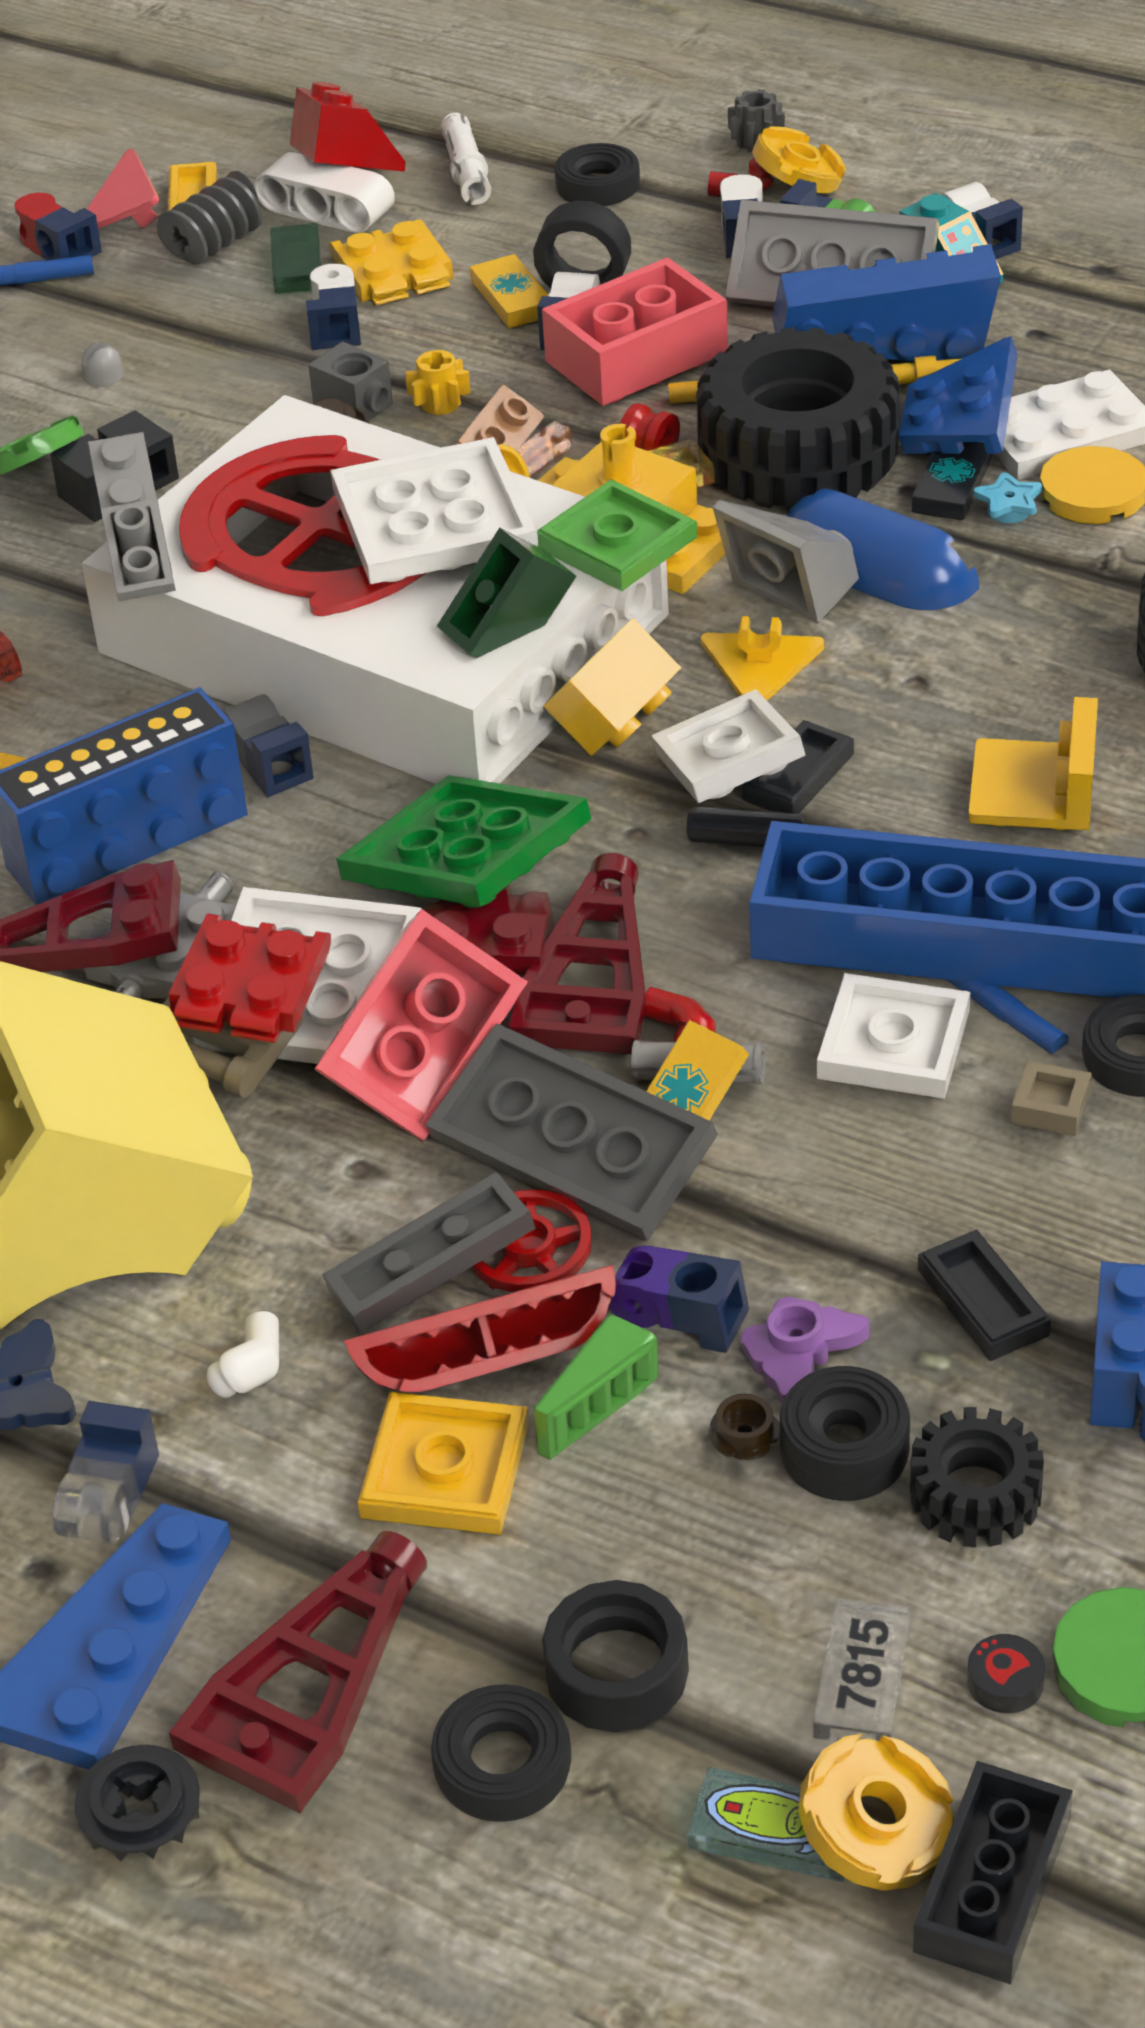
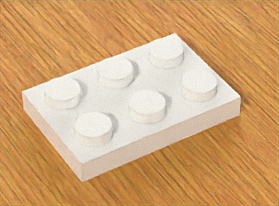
M1110 369L1091 372L1084 377L1059 384L1045 385L1038 390L1011 397L1003 452L995 453L994 455L1016 480H1022L1041 474L1043 465L1054 455L1071 448L1099 446L1123 451L1144 445L1145 406Z

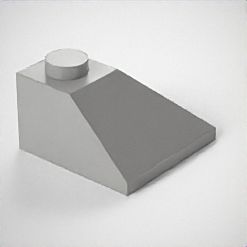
M719 500L712 507L734 583L819 623L859 579L851 542L835 530L827 531L808 521Z

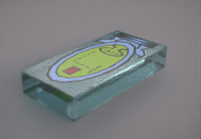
M711 1767L707 1768L688 1830L689 1848L839 1882H844L845 1878L829 1868L807 1841L798 1813L799 1786Z

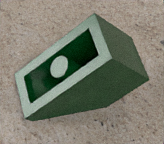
M499 527L437 624V627L468 654L478 658L545 626L577 576L544 549Z

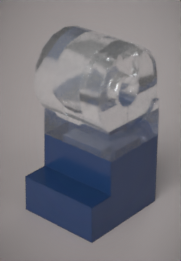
M88 1401L79 1422L82 1437L69 1465V1473L63 1477L56 1494L53 1511L54 1530L59 1536L117 1544L126 1532L159 1457L157 1441L149 1409Z

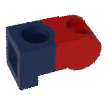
M40 192L24 195L14 203L15 213L20 217L19 232L21 242L45 260L92 255L93 257L102 252L96 214L83 208L73 213L58 205L55 197L51 194Z

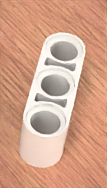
M295 152L283 154L262 172L254 182L257 199L266 209L274 213L352 233L366 231L393 206L395 201V194L391 184L378 173L352 166L315 163L305 155Z

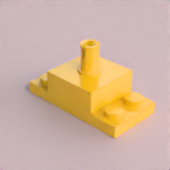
M612 424L603 428L600 432L601 442L583 458L573 460L564 457L538 480L586 497L612 479L697 521V538L666 560L667 586L670 590L684 594L725 555L713 509L697 504L696 468L635 447L636 431L631 426L626 429L625 424Z

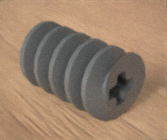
M232 171L226 177L218 179L213 185L203 188L198 194L191 195L185 202H180L171 210L163 212L158 217V236L172 254L183 256L193 264H201L208 256L217 254L221 247L230 246L235 239L243 238L248 231H254L261 225L262 213L257 193L253 184L240 171Z

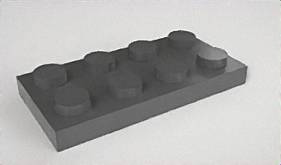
M497 1023L425 1125L433 1139L539 1190L559 1193L573 1200L583 1211L647 1242L718 1136L712 1121Z

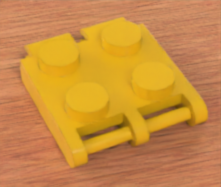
M421 219L397 223L393 226L392 231L383 233L380 229L371 231L370 234L356 233L348 237L347 243L344 244L340 240L329 242L330 254L335 264H343L352 269L355 293L361 302L371 300L377 306L408 298L407 290L413 289L415 294L419 295L450 287V283L447 280L453 279L451 259Z

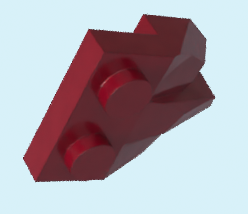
M510 884L501 890L492 902L481 907H465L461 903L441 899L424 909L425 912L514 973L525 975L531 964L541 963L543 945L555 926L548 893L530 891L522 895H512Z

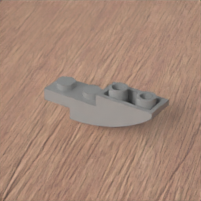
M139 432L89 441L88 445L118 601L176 591L144 433Z

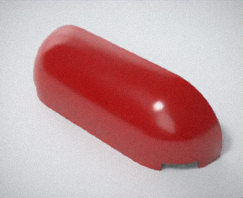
M614 1266L598 1268L343 1340V1343L355 1366L376 1384L400 1392L432 1390L565 1352L586 1342L605 1319L611 1300L614 1298L616 1290Z

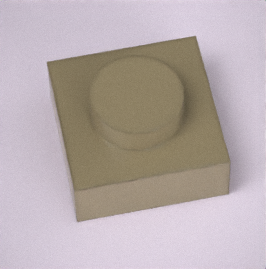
M1027 1060L1012 1102L1011 1124L1076 1137L1091 1091L1092 1073Z

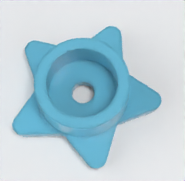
M1003 472L999 475L995 484L976 487L973 491V497L987 503V513L993 520L1001 523H1017L1025 520L1029 515L1037 513L1036 504L1033 499L1043 491L1040 482H1019L1009 473Z

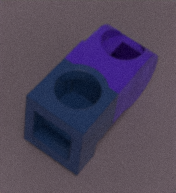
M637 1246L629 1251L615 1275L616 1290L609 1307L615 1316L639 1327L648 1328L658 1324L662 1328L696 1334L699 1337L701 1348L727 1353L749 1311L740 1261L655 1246Z

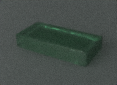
M318 223L271 227V253L275 293L312 291L311 272L315 268L322 266Z

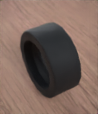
M575 200L559 205L546 217L533 248L534 266L541 280L550 289L552 288L556 272L598 274L601 285L623 276L631 256V236L624 222L611 209L592 201ZM569 231L584 232L596 237L606 246L611 256L609 265L596 271L580 270L569 265L559 256L554 246L556 237Z
M612 1580L593 1583L566 1596L549 1615L542 1638L545 1673L549 1694L564 1715L592 1729L610 1732L639 1729L667 1715L683 1695L689 1672L687 1636L682 1615L663 1594L644 1584ZM614 1630L639 1633L654 1641L659 1646L661 1653L660 1659L652 1669L634 1679L616 1682L592 1679L576 1670L571 1661L572 1652L581 1642L597 1633Z

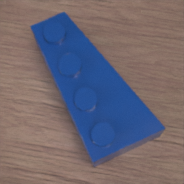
M991 244L973 246V252L950 256L947 250L926 253V259L896 263L895 258L875 260L874 266L849 270L847 265L780 274L772 315L775 333H780V330L783 328H795V331H809L810 328L824 329L825 333L832 335L841 332L851 335L856 343L863 340L873 346L878 354L881 353L888 360L914 361V357L934 355L936 360L965 358L984 348L995 305L1001 274Z

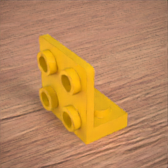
M1074 697L1072 721L1060 720L1059 742L977 739L968 821L972 824L998 827L1019 826L1051 828L1055 830H1089L1098 698Z

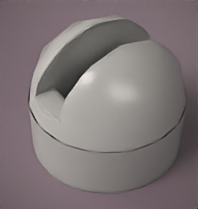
M99 342L92 344L85 350L81 365L84 380L88 384L108 386L118 382L123 377L121 357L118 351L113 349L111 345Z

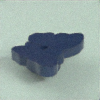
M43 1319L32 1320L20 1332L6 1337L1 1344L0 1429L14 1430L22 1425L29 1428L44 1425H66L72 1422L77 1415L71 1395L64 1388L54 1384L50 1368L55 1359L56 1348L50 1325Z

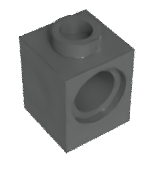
M342 341L308 365L313 405L323 399H338L343 403L356 406L364 411L370 421L393 404L389 362L386 359Z

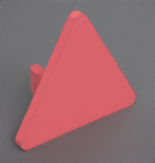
M128 149L123 154L87 208V210L96 214L98 229L129 216H132L144 229L158 217L151 207L158 203L159 197L137 153L133 149Z

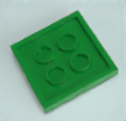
M448 775L336 858L341 880L369 885L373 889H391L412 893L419 898H437L458 902L465 907H481L492 902L501 890L519 876L530 872L534 864L553 849L568 842L570 836L592 818L588 800L585 797Z

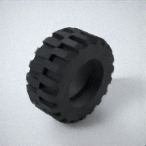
M783 328L780 330V333L768 334L765 331L753 334L749 341L744 342L740 339L730 344L725 353L720 351L710 361L698 380L696 403L700 462L718 486L723 490L728 488L732 496L742 501H746L749 498L754 500L757 506L772 508L773 505L785 506L786 510H790L801 498L813 495L820 489L835 490L856 498L860 490L868 492L876 486L895 463V456L898 453L899 446L898 377L881 353L878 354L873 346L863 340L856 343L851 335L837 332L836 335L827 334L824 329L810 328L809 331H795V328Z

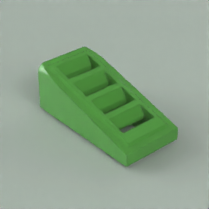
M610 1314L608 1318L606 1317L534 1406L536 1443L539 1455L551 1460L639 1395L658 1377L657 1338L652 1332L613 1314Z

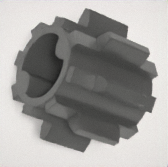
M760 89L751 92L744 91L740 97L736 96L735 107H728V129L731 130V139L737 141V146L740 149L745 148L748 152H752L759 134H762L764 129L769 127H785V113L782 112V103L776 100L774 93L769 94L765 90Z

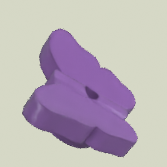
M784 1297L777 1300L773 1305V1311L769 1314L765 1324L752 1325L743 1332L741 1336L743 1354L750 1361L753 1370L756 1373L763 1374L765 1384L776 1392L781 1404H783L789 1390L800 1379L814 1372V1363L823 1365L828 1361V1352L848 1349L860 1345L869 1339L871 1333L870 1320L866 1316L846 1313L834 1307L826 1306L821 1308L818 1303L813 1301Z

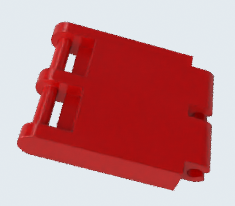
M207 913L168 993L170 1009L174 1012V1017H179L176 1020L179 1027L220 1034L227 1021L230 1022V1026L234 1027L231 1030V1036L271 1043L277 1042L281 1031L294 1033L329 954L331 934L316 931L312 937L301 935L292 930L277 931L275 924L261 922L259 928L244 926L235 921L222 920L221 915Z

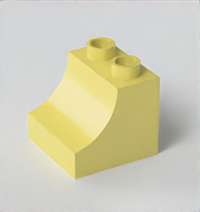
M0 961L1 1330L16 1317L45 1299L86 1282L111 1276L145 1272L171 1273L186 1276L216 1230L232 1225L244 1211L249 1199L253 1175L247 1157L240 1151L209 1088L207 1076L198 1066L169 1006Z

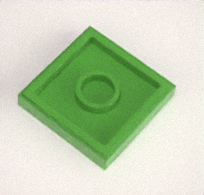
M610 479L538 529V547L544 549L551 556L622 592L696 539L697 521Z

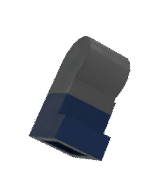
M261 694L222 710L234 723L240 763L267 798L314 779L308 733L297 721L290 724L284 716H280L275 705L266 694ZM284 761L292 764L293 767L285 773L273 775L271 763Z

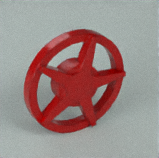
M539 1189L514 1191L530 1211L536 1229L502 1248L504 1258L495 1269L489 1267L483 1260L471 1267L473 1272L482 1281L487 1283L491 1289L497 1288L507 1292H516L576 1275L586 1263L591 1252L592 1235L589 1220L578 1204L559 1193ZM536 1206L556 1209L566 1214L576 1224L554 1228L548 1219L536 1214ZM580 1239L574 1254L564 1264L558 1266L552 1258L556 1248ZM521 1267H537L543 1272V1274L535 1276H511Z

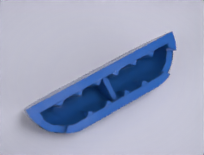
M820 489L813 495L801 498L786 515L808 521L827 531L835 530L851 542L859 579L851 588L904 608L938 610L960 604L979 590V579L975 567L967 569L961 557L949 545L954 539L946 532L929 524L830 489Z

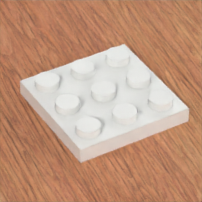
M494 437L330 470L333 491L370 584L384 581L396 582L408 576L437 570H454L462 565L476 563L499 527L538 546L536 527Z
M243 887L231 921L259 928L261 922L276 925L277 931L292 930L301 935L312 937L316 931L331 934L329 954L302 1014L304 1022L277 1059L318 1064L371 977L407 923L422 909L421 907ZM193 1037L194 1044L211 1051L231 1053Z

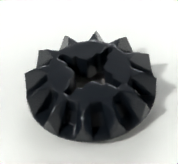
M136 1745L116 1750L95 1763L81 1780L75 1797V1813L78 1825L87 1836L93 1850L101 1847L111 1850L121 1862L128 1853L144 1852L154 1860L160 1846L171 1840L183 1843L186 1827L191 1820L199 1818V1782L191 1765L182 1756L170 1749L155 1745ZM120 1791L128 1798L133 1796L140 1801L151 1796L156 1814L152 1815L149 1813L146 1815L142 1811L135 1810L127 1815L124 1799Z

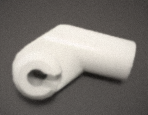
M266 1311L252 1313L246 1318L245 1343L224 1352L220 1356V1361H215L208 1367L207 1382L216 1395L222 1398H230L236 1392H249L274 1378L279 1368L278 1318L271 1312Z

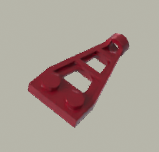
M605 853L593 860L590 872L544 943L541 963L531 964L523 977L528 983L515 1001L509 1029L550 1048L632 1054L634 1040H640L645 1019L646 993L634 903L639 870L630 858L618 853ZM604 879H615L619 881L620 884H612L605 881ZM585 920L619 923L617 940L578 937ZM571 963L612 966L614 969L615 986L613 989L558 985V982Z
M174 860L157 864L143 863L135 865L125 872L103 878L0 919V961L38 972L116 966L177 951L181 878ZM112 908L111 931L98 938L68 939V929L71 922L100 909ZM47 930L45 945L10 948V944Z
M380 1532L366 1551L362 1550L212 1675L170 1730L169 1736L173 1750L301 1813L345 1751L404 1599L427 1569V1560L422 1551L412 1541L396 1532ZM338 1607H342L368 1620L353 1650L348 1654L309 1637L321 1622ZM293 1662H299L330 1678L329 1687L320 1709L313 1717L307 1720L301 1719L257 1697L259 1688L281 1668Z

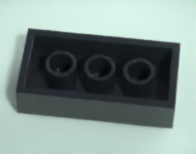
M976 1761L914 1923L913 1953L1010 1985L1012 1984L1071 1818L1073 1790Z

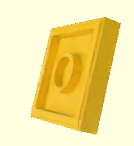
M390 1391L357 1502L360 1518L501 1535L529 1427L528 1407Z

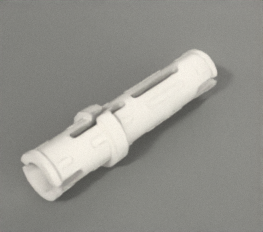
M450 113L445 116L440 125L441 133L445 139L452 161L450 173L454 182L460 186L461 196L464 201L468 202L470 198L471 205H480L486 202L491 195V185L486 177L488 165L484 156L478 152L468 118L464 115L461 120L460 113Z

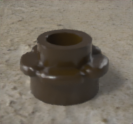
M742 1393L726 1398L718 1406L716 1414L710 1423V1428L714 1432L711 1436V1441L716 1450L724 1456L740 1460H755L765 1456L770 1451V1444L776 1443L780 1438V1423L773 1416L771 1406L763 1398L753 1394Z

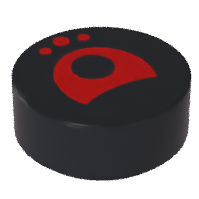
M997 1634L989 1636L975 1645L968 1658L967 1684L971 1695L980 1705L999 1713H1016L1028 1709L1040 1698L1044 1689L1045 1662L1041 1652L1033 1643L1017 1635Z

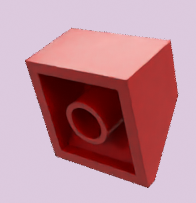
M312 82V89L296 88L290 145L315 163L405 172V160L369 111L353 101V94L340 91L339 85L325 82Z

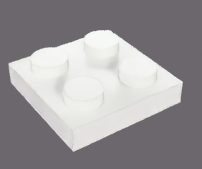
M756 689L651 735L658 757L698 803L707 799H717L726 796L734 787L761 775H772L780 772L788 763L806 756L800 735Z
M845 973L817 1058V1079L945 1099L970 1011V992Z

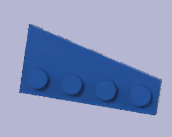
M162 1503L0 1671V1742L87 1770L100 1759L110 1754L229 1545L231 1536L228 1522Z

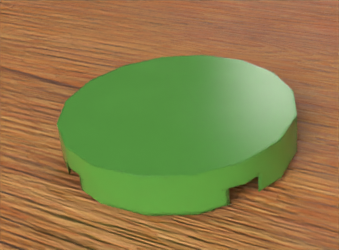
M74 415L65 417L51 423L50 427L32 434L29 433L1 447L0 475L45 456L84 435L85 431L78 417H74Z
M1120 1587L1096 1591L1074 1603L1057 1624L1052 1659L1055 1665L1054 1674L1058 1687L1078 1711L1105 1725L1124 1728L1125 1721L1133 1723L1145 1721V1590Z

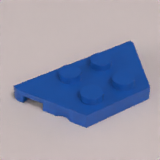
M1012 336L1003 338L908 385L898 434L905 454H926L933 451H938L942 454H960L964 450L963 442H983L987 454L1003 452L1018 356Z

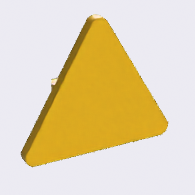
M742 616L739 622L738 633L707 632L701 636V645L738 696L756 689L768 701L824 650V639L819 636L781 635L782 623L779 617H772L769 633L756 634L750 629L749 616Z

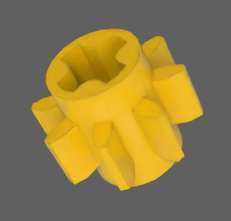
M432 350L425 352L415 360L416 370L405 372L407 394L413 396V405H421L423 411L432 415H444L453 412L461 405L460 395L471 393L469 371L463 370V360H455L454 355L448 351Z

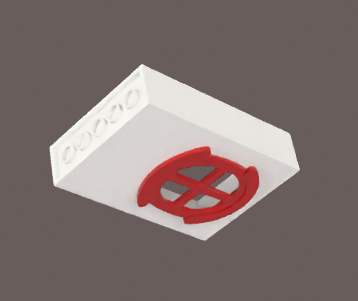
M284 395L158 499L176 591L118 601L107 542L82 562L98 653L193 690L201 687L208 696L231 705L266 694L275 705L280 716H284L290 724L297 721L308 735L437 784L448 775L501 783L560 724L543 705L632 618L650 634L669 615L667 562L665 560L621 592L555 558L577 577L546 625L476 658L468 654L437 627V624L476 563L462 565L454 570H437L408 576L396 582L384 581L375 584L369 583L363 566L328 572L287 569L293 561L322 536L356 548L346 521L342 519L344 516L333 491L330 470L440 447ZM510 471L536 530L585 498V496ZM297 492L326 501V503L319 507H308L289 499ZM268 517L297 527L269 553L263 556L249 555L237 545Z

